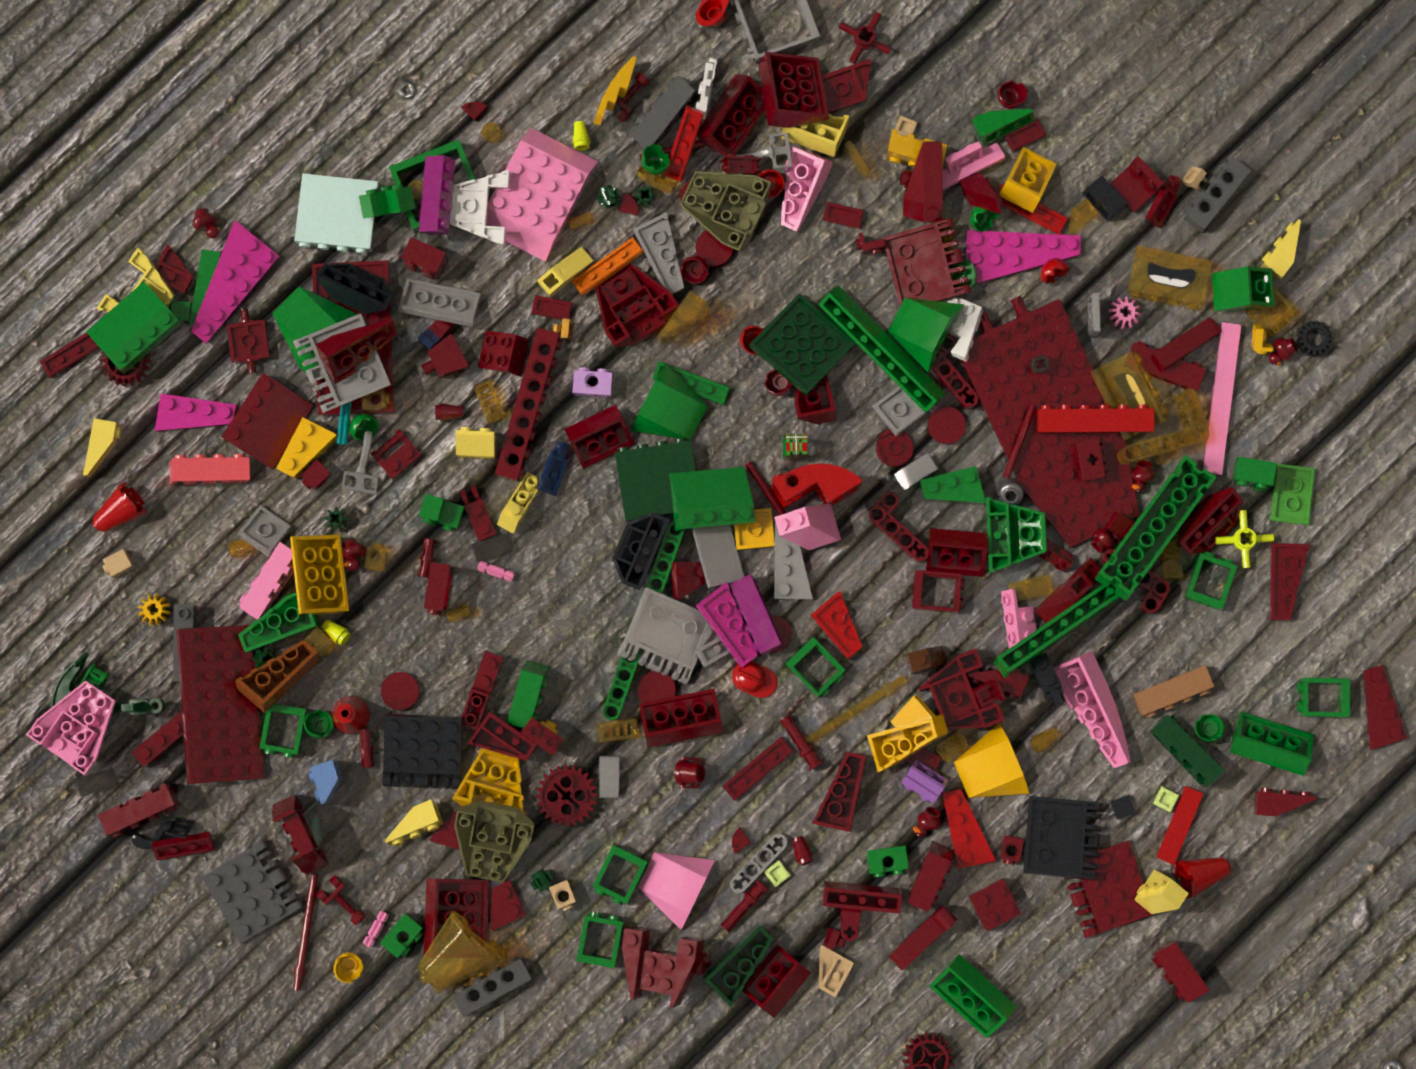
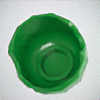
M652 144L646 146L643 150L641 163L647 172L659 175L666 172L669 168L670 158L669 154L664 153L662 146Z
M975 206L970 215L971 227L978 232H984L993 227V220L998 219L999 214Z
M363 413L357 415L350 422V435L356 441L360 440L363 442L366 431L372 432V437L376 434L379 422L370 414Z
M319 709L308 713L304 719L305 731L314 739H323L329 736L334 729L333 718L328 712Z
M1214 714L1201 715L1195 722V734L1206 743H1213L1219 740L1225 730L1223 721Z

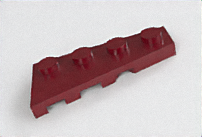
M1270 544V620L1290 621L1310 544Z

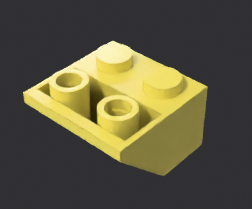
M461 427V430H456L457 457L496 459L497 436L490 428H480V431H474L470 427Z

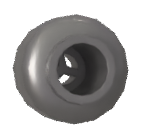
M1015 478L1005 480L1001 484L999 491L1001 501L1013 505L1019 504L1023 500L1025 493L1023 483Z

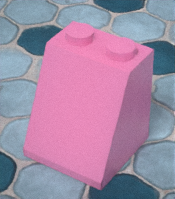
M831 503L807 506L774 517L779 535L807 550H813L841 540Z

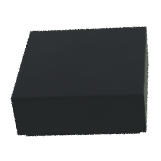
M1129 795L1110 801L1117 820L1135 813Z

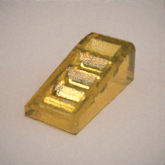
M491 379L473 387L489 424L506 417ZM488 388L491 389L486 393L480 394L481 391H484ZM492 395L494 396V397H492V398H490V399H488V400H486V401H483V399H485V398H487V397H489V396H492ZM496 402V405L486 408V406Z
M636 719L596 724L598 743L639 738ZM627 724H630L631 735H628ZM619 725H622L623 736H620ZM611 726H614V728H615V736H614V737L612 736V728H611ZM604 727L607 728V737H606V738H605V735H604Z

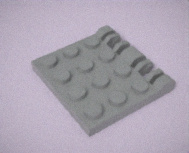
M361 313L293 341L295 348L308 343L311 344V346L298 351V355H305L312 350L315 353V358L307 359L302 363L303 367L317 361L319 363L318 366L305 371L310 383L323 378L326 379V382L312 387L313 391H319L326 386L331 391L327 395L319 396L317 398L318 402L331 397L334 398L333 401L320 405L323 413L391 385L376 350L369 355L370 359L366 363L363 361L355 368L357 371L353 375L337 384L333 382L319 357L316 344L332 335L366 326Z
M645 588L625 639L618 650V656L625 659L628 657V660L633 661L639 648L643 649L638 660L639 665L643 666L645 664L646 668L655 672H660L661 670L662 675H667L672 663H675L677 665L673 669L672 679H678V682L687 684L698 659L695 648L710 628V625L699 610L652 589Z

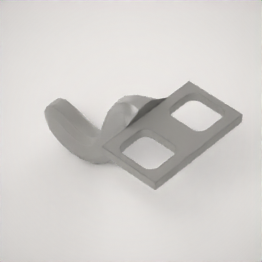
M788 133L770 134V145L767 148L750 154L737 155L741 157L754 155L758 158H772L773 169L792 167ZM784 136L786 145L775 147L773 137ZM776 155H787L788 165L778 166Z
M366 431L364 434L363 449L357 470L355 472L344 471L342 490L376 495L378 477L367 475L366 472L372 444V432ZM346 476L356 478L355 487L344 484ZM365 479L375 481L374 490L364 489Z

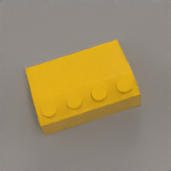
M340 535L290 537L299 614L324 615L349 611Z

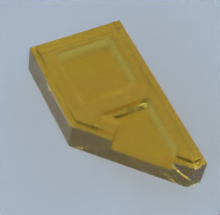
M1087 198L1071 210L1069 235L1098 215L1097 210Z

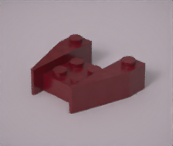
M977 648L955 657L918 688L919 691L930 688L939 714L944 716L947 729L985 728L1005 721L998 702L979 709L966 673L983 667Z
M292 795L273 804V822H284L282 827L285 833L289 834L293 840L290 842L294 852L299 853L292 857L291 860L299 867L301 873L308 875L329 865L322 848L318 847L304 818V810L297 795Z
M635 926L624 928L622 952L630 1000L641 998L642 990L671 995L670 1007L679 1006L701 963L705 939L689 936L679 938L677 954L648 949L650 929Z

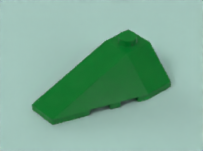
M295 592L281 599L279 603L270 608L263 616L238 634L244 652L247 653L318 628L321 625L317 615L299 614L297 593Z

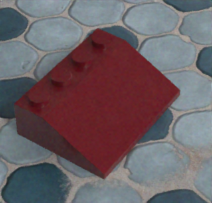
M765 52L758 67L768 126L788 128L828 120L829 113L819 58Z
M262 373L221 437L273 470L289 445L302 418H307L314 405Z
M426 878L424 956L433 958H486L489 880Z

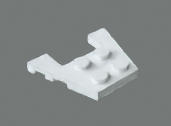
M710 57L709 61L706 62L704 79L701 81L698 90L701 98L696 103L695 109L705 112L703 119H706L709 110L715 68L718 58Z
M505 170L495 175L491 174L477 180L473 179L455 184L452 191L450 225L497 244L505 245L506 228L486 226L489 188L509 189L510 171Z
M956 296L941 302L964 304L956 322L953 321L948 334L960 338L951 350L952 356L967 362L969 349L972 348L975 332H977L983 309Z

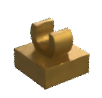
M562 319V325L553 324V332L561 334L560 338L565 341H572L574 322L570 319Z

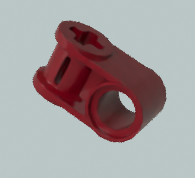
M841 908L840 936L842 939L853 941L857 938L861 910ZM848 927H851V931H854V935H851L850 938H847V934H844V930H847Z

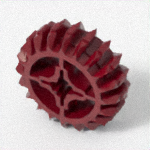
M101 351V354L105 356V358L100 359L101 363H105L100 367L102 370H106L103 375L105 377L110 376L109 381H115L117 386L122 382L123 386L127 387L128 381L131 386H134L135 379L141 383L140 376L142 375L146 378L147 375L144 371L151 370L150 367L146 366V364L152 363V360L146 359L151 356L150 352L140 360L139 367L135 365L131 368L135 371L134 373L121 376L119 375L121 371L117 366L113 370L112 361Z
M924 1032V1039L921 1038L920 1034H917L916 1036L919 1041L915 1042L911 1038L910 1041L913 1043V1046L911 1047L906 1044L905 1047L910 1051H903L902 1053L904 1056H908V1059H903L902 1063H909L904 1069H915L921 1066L936 1069L935 1062L942 1056H944V1063L941 1069H948V1065L954 1066V1063L949 1062V1059H954L955 1055H948L949 1052L953 1051V1048H945L949 1042L946 1040L941 1043L943 1039L941 1035L935 1040V1033H932L931 1038H928V1033ZM925 1043L936 1044L942 1050L930 1052ZM920 1046L922 1056L913 1062V1054ZM924 1050H926L929 1056H934L931 1063L933 1068H931L927 1061L922 1062L926 1055Z

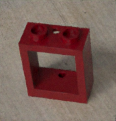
M434 562L430 564L424 609L428 610V613L431 615L441 616V613H446L453 572L451 565Z
M915 570L911 610L958 613L959 609L963 608V598H960V591L964 590L965 579L962 578V574ZM923 577L954 579L953 607L921 605Z

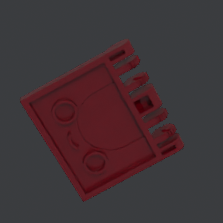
M953 218L883 237L900 306L905 297L942 301L971 293L970 285L955 288L956 285L969 282L968 277H962L957 280L952 278V274L962 273L966 270L965 266L950 269V266L964 262L961 249L945 251V249L959 246V241L953 240L944 244L942 237L956 234V229L940 231L954 227Z
M1129 840L1095 851L1099 853L1097 858L1083 856V863H1095L1098 865L1097 870L1082 868L1085 871L1097 872V881L1080 879L1079 882H1074L1067 886L1068 890L1083 886V890L1070 894L1074 907L1089 904V907L1076 911L1077 916L1092 912V919H1087L1080 923L1081 927L1093 923L1096 924V926L1082 930L1085 938L1153 915L1134 900L1138 895L1137 890L1144 883Z

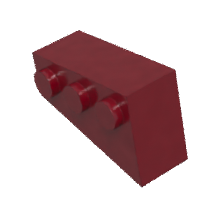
M492 712L487 714L467 743L525 761L529 760L538 747L537 744Z
M931 841L930 849L922 862L923 865L909 893L908 904L929 912L930 907H935L938 896H936L938 889L942 891L946 882L943 878L946 873H950L954 864L951 862L953 849Z

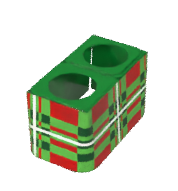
M785 434L783 436V459L804 458L808 454L807 434Z

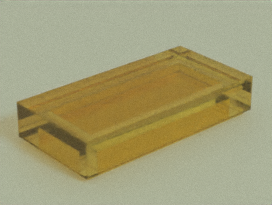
M848 141L844 144V149L864 180L869 177L870 171L852 141Z

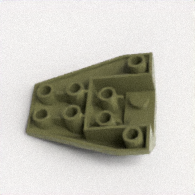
M695 171L679 206L719 242L740 252L751 240L763 215L772 182L755 175Z
M477 801L458 808L454 827L465 874L504 883L531 842L534 823L518 808L485 801Z

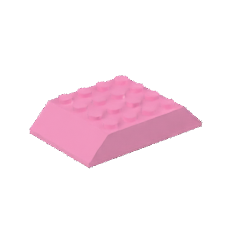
M530 128L521 139L505 169L510 171L509 189L495 188L488 202L486 226L505 227V242L546 262L598 161Z

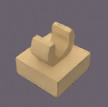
M1192 166L1183 177L1182 183L1185 186L1201 191L1199 183L1201 181L1207 183V178L1205 177L1207 173L1201 168Z

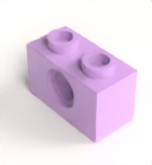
M579 367L578 370H574L572 393L576 396L611 398L613 374L608 369H598L596 372L590 371V368ZM590 378L598 379V384L594 387L589 386L587 383Z

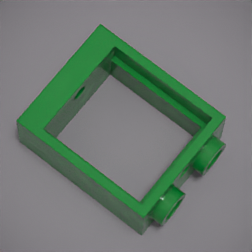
M1204 551V554H1198L1183 598L1219 611L1222 610L1237 566L1233 564L1232 560L1226 558L1219 560L1215 558L1214 554ZM1203 561L1229 569L1219 600L1193 591Z
M814 637L785 664L816 697L819 695L824 697L831 690L829 686L833 682L837 684L845 677L843 674L845 669ZM814 647L838 670L819 690L795 667Z
M1300 678V682L1297 683V693H1300V701L1297 702V712L1300 713V717H1350V678ZM1308 683L1339 684L1338 712H1308Z
M274 704L268 709L260 742V748L264 749V753L275 755L276 751L283 752L284 757L290 758L300 755L305 731L304 719L308 714V710ZM273 711L300 716L294 749L267 745Z
M613 844L592 886L596 888L594 892L604 897L606 894L612 896V901L622 905L623 902L627 904L648 861ZM614 854L640 867L625 897L599 884Z
M590 912L589 915H585L576 961L615 968L624 921H620V917L609 915L608 918H602L601 913ZM589 921L617 926L611 959L583 954Z

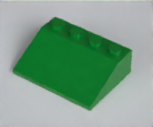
M143 282L86 332L117 368L125 374L182 323L149 286Z
M745 467L669 474L676 531L745 525L755 522L754 504Z

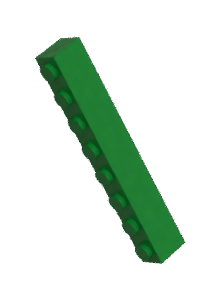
M839 285L831 290L818 304L925 413L946 394Z
M1101 585L999 655L994 665L1006 679L1119 601L1121 597L1114 593L1116 588L1112 585H1109L1108 588Z

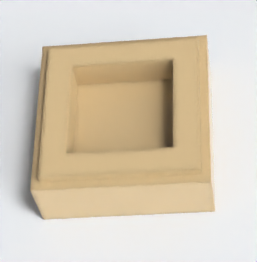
M900 116L895 130H898L897 134L913 135L918 122Z

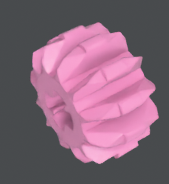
M1119 297L1117 303H1111L1114 309H1109L1108 313L1114 315L1109 320L1116 319L1115 327L1121 323V329H1124L1125 325L1130 329L1133 327L1132 323L1137 324L1139 322L1136 317H1140L1141 313L1136 311L1140 309V305L1133 306L1136 300L1133 299L1129 303V297H1125L1123 302ZM1123 309H1126V313H1129L1126 317L1123 316V313H1120Z

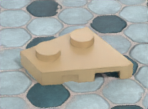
M821 945L818 988L836 997L854 963Z

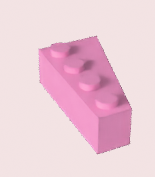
M279 542L269 560L263 565L259 576L251 583L249 592L245 593L239 601L241 603L239 608L257 620L269 610L294 573L292 550Z

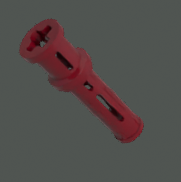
M791 715L780 721L800 751L799 756L803 757L808 764L809 771L824 762L823 759L820 760L814 751L815 747L810 745Z
M758 879L755 881L756 884L749 892H745V898L720 924L729 933L753 905H758V901L765 893H769L770 890Z

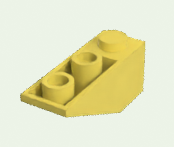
M1299 219L1287 226L1285 229L1287 234L1284 238L1280 236L1273 244L1276 247L1273 252L1268 251L1262 258L1264 263L1261 267L1271 268L1273 277L1277 280H1280L1294 263L1301 224Z
M580 247L548 270L537 282L546 294L552 298L594 261Z
M529 472L526 473L501 512L497 523L498 526L513 534L515 533L539 491L537 487L540 478Z
M430 799L414 806L385 839V843L393 847L400 846L409 838L416 839L423 832H432L439 829V826L444 824L437 803Z

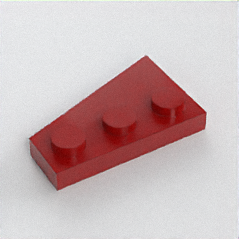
M838 591L810 616L842 654L849 659L862 648V644L842 594Z

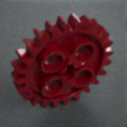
M565 764L564 770H561L560 766H557V772L550 769L551 775L544 774L546 780H539V783L543 785L542 788H536V790L541 792L540 795L535 796V798L541 799L536 805L543 806L539 812L547 813L545 819L552 817L551 824L557 820L559 827L563 822H565L566 827H569L570 822L576 826V820L583 823V816L590 817L587 813L588 810L595 811L591 804H597L593 797L598 796V794L592 791L597 786L590 785L594 779L587 780L586 778L589 773L587 772L582 775V768L576 772L575 765L572 766L571 770H568L567 764ZM566 776L572 781L571 786L568 788H564L561 785L562 778ZM554 784H558L565 792L570 791V797L580 807L576 808L568 799L563 800V794L554 787ZM578 790H583L586 794L583 801H578L575 798V793ZM550 791L558 793V799L555 802H551L548 799ZM563 805H571L572 813L570 815L562 813Z

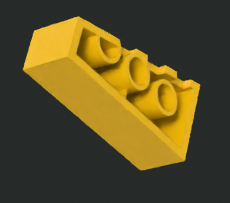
M941 714L867 735L878 773L890 769L946 735L948 730L944 716Z

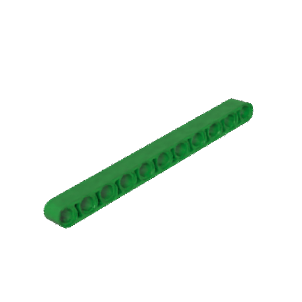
M675 521L671 522L666 529L646 588L654 590L651 587V583L654 580H660L662 587L654 591L663 594L672 570L671 563L675 561L684 535V530L676 536L670 533L671 527L675 526ZM666 544L674 545L675 550L673 553L668 554L664 551ZM660 562L668 564L666 571L661 572L658 570L657 566ZM639 648L636 660L632 663L627 662L625 658L621 657L603 708V715L610 721L617 720L621 715L643 649ZM623 670H627L630 673V678L626 681H622L619 677L620 672ZM617 688L622 689L624 692L621 699L613 697V691ZM611 706L617 709L615 717H609L606 713L607 709Z

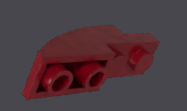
M1088 558L1034 611L1045 623L1049 622L1072 606L1094 585L1095 577L1101 568L1092 558Z
M487 650L484 652L462 714L463 726L474 730L478 729L498 678L504 656Z

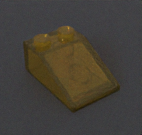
M690 290L657 336V342L661 345L698 326L701 321L704 323L710 315L709 303Z

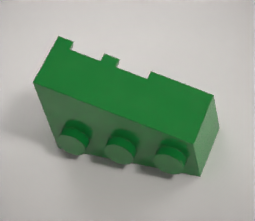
M976 466L923 479L919 482L924 501L985 505L986 503Z
M530 660L526 661L521 669L507 720L508 724L523 728L530 717L537 720L538 714L535 712L537 706L540 707L543 696L541 692L542 689L546 688L548 681L546 675L549 666Z

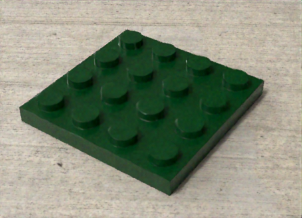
M799 293L749 344V348L807 396L856 345V342Z

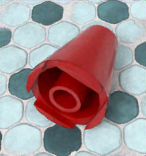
M121 483L94 515L93 526L98 531H109L147 513V508L143 509L144 500L133 487L128 488L125 486L128 483Z
M345 696L335 703L331 717L333 718L334 726L339 731L345 734H355L367 726L370 719V711L368 705L361 698ZM348 711L349 715L348 717H345V714Z
M1223 857L1180 860L1174 866L1175 877L1179 878L1181 882L1178 885L1189 893L1186 898H1194L1227 877L1231 871L1229 861Z

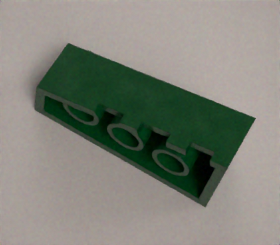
M1165 715L1149 732L1202 787H1209L1225 770L1217 760L1207 753V750L1200 743L1197 744L1192 739L1194 737L1188 730H1183L1179 726L1180 722L1173 715Z
M758 922L703 975L704 980L730 1007L733 1006L737 996L741 993L747 980L753 974L757 964L774 940L773 937Z

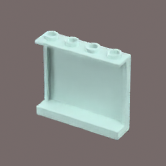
M302 173L294 239L296 244H299L301 248L318 246L320 250L337 248L339 252H348V250H356L355 253L358 254L372 252L371 244L375 217L363 218L359 196L365 195L366 190L377 189V192H379V182Z

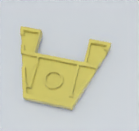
M137 248L128 262L144 274L134 289L145 282L168 307L175 294L141 248ZM106 294L97 306V309L109 312L120 302Z

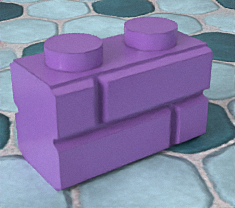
M915 759L901 783L904 784L907 790L918 793L924 801L934 804L944 790L948 779Z

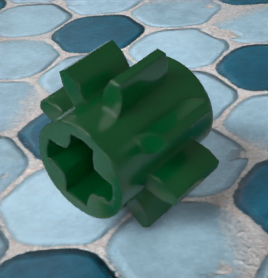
M643 184L641 189L636 187L638 195L633 197L634 199H639L637 206L643 204L647 209L648 204H655L653 198L657 197V193H652L653 186L647 188ZM642 193L645 195L649 193V199H642Z
M607 185L598 190L600 194L597 195V200L600 206L605 205V208H611L619 203L617 199H620L621 195L618 188L613 189L612 185Z
M335 507L333 512L327 510L329 516L324 517L325 520L329 521L327 527L330 528L333 525L334 531H337L340 526L345 529L344 521H349L348 518L343 516L346 511L343 510L340 513L338 507ZM334 515H336L337 517L340 516L339 523L333 522Z
M261 647V651L254 650L255 655L251 659L256 663L254 667L259 668L266 664L268 660L275 659L276 657L273 655L274 650L269 649L267 651V647Z
M542 868L531 875L533 881L530 884L534 890L539 889L542 892L553 885L551 880L554 877L550 871L545 872Z

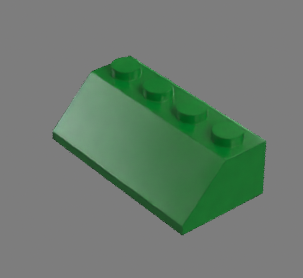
M1240 711L1231 738L1229 752L1304 776L1312 759L1314 734Z
M960 954L929 985L986 1038L1004 1024L1017 1007Z

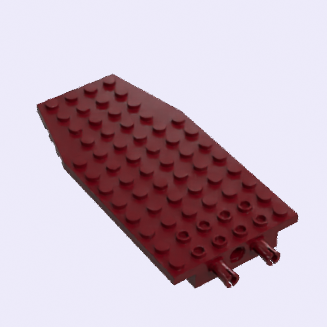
M1018 296L1010 300L1017 314L1016 319L997 328L993 327L987 311L982 313L979 323L983 331L982 335L973 338V345L969 349L967 362L961 360L1007 460L1010 458L1029 405L1037 407L1036 409H1041V405H1053V409H1060V405H1072V409H1080V405H1091V409H1099V405H1109L1060 299L1030 312V310H1027L1021 298L1022 296ZM1035 410L1013 473L1016 479L1023 483L1025 493L1029 496L1030 500L1041 512L1045 513V518L1069 547H1072L1093 537L1097 530L1108 526L1115 512L1122 514L1128 519L1138 516L1139 510L1135 489L1132 488L1133 479L1123 433H1036ZM1099 439V443L1102 442L1104 454L1101 455L1103 462H1106L1107 473H1105L1103 478L1080 482L1073 444ZM1090 454V458L1087 459V462H1091L1092 464V462L1095 461V458H1092Z

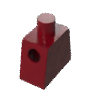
M452 334L427 352L431 360L421 365L426 375L437 371L440 378L470 368Z

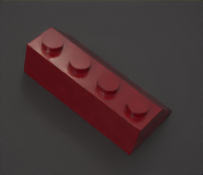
M735 74L700 126L697 137L707 147L723 156L736 154L765 110L762 88L749 75Z
M715 688L639 703L648 748L723 733Z

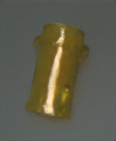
M589 211L574 218L571 216V219L568 220L571 230L576 231L579 227L593 222Z
M461 604V607L446 612L450 623L464 617L469 618V615H472L468 604Z

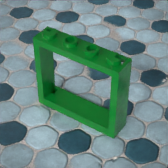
M460 140L389 166L394 183L398 185L401 184L398 175L424 166L426 156H450L459 153L469 181L475 179ZM412 210L406 211L414 233H421L419 232L420 221L416 222Z

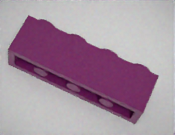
M444 155L426 156L419 222V232L427 235H449L455 159Z
M750 574L730 583L731 589L729 591L734 600L738 602L739 607H737L739 615L745 618L747 624L744 626L747 633L753 636L754 642L752 644L755 651L766 655L785 646L754 576Z

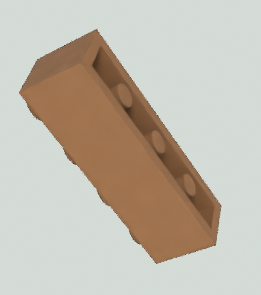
M1206 665L1132 694L1140 716L1146 715V718L1156 715V710L1163 708L1165 711L1175 707L1174 703L1180 700L1182 704L1193 700L1192 696L1197 693L1200 696L1211 692L1210 688L1214 687Z

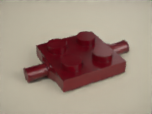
M241 309L242 321L227 325L231 362H245L248 364V374H252V372L257 373L255 362L260 359L270 358L266 321L249 320L248 309Z

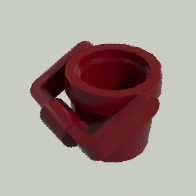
M681 757V760L676 763L674 776L676 782L680 785L679 788L698 789L701 782L705 779V767L701 764L700 758Z

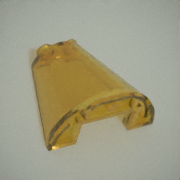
M453 911L418 964L417 968L421 973L419 978L424 984L429 983L437 993H440L503 962L507 958V952L504 947L493 939L486 943L474 934L468 921Z

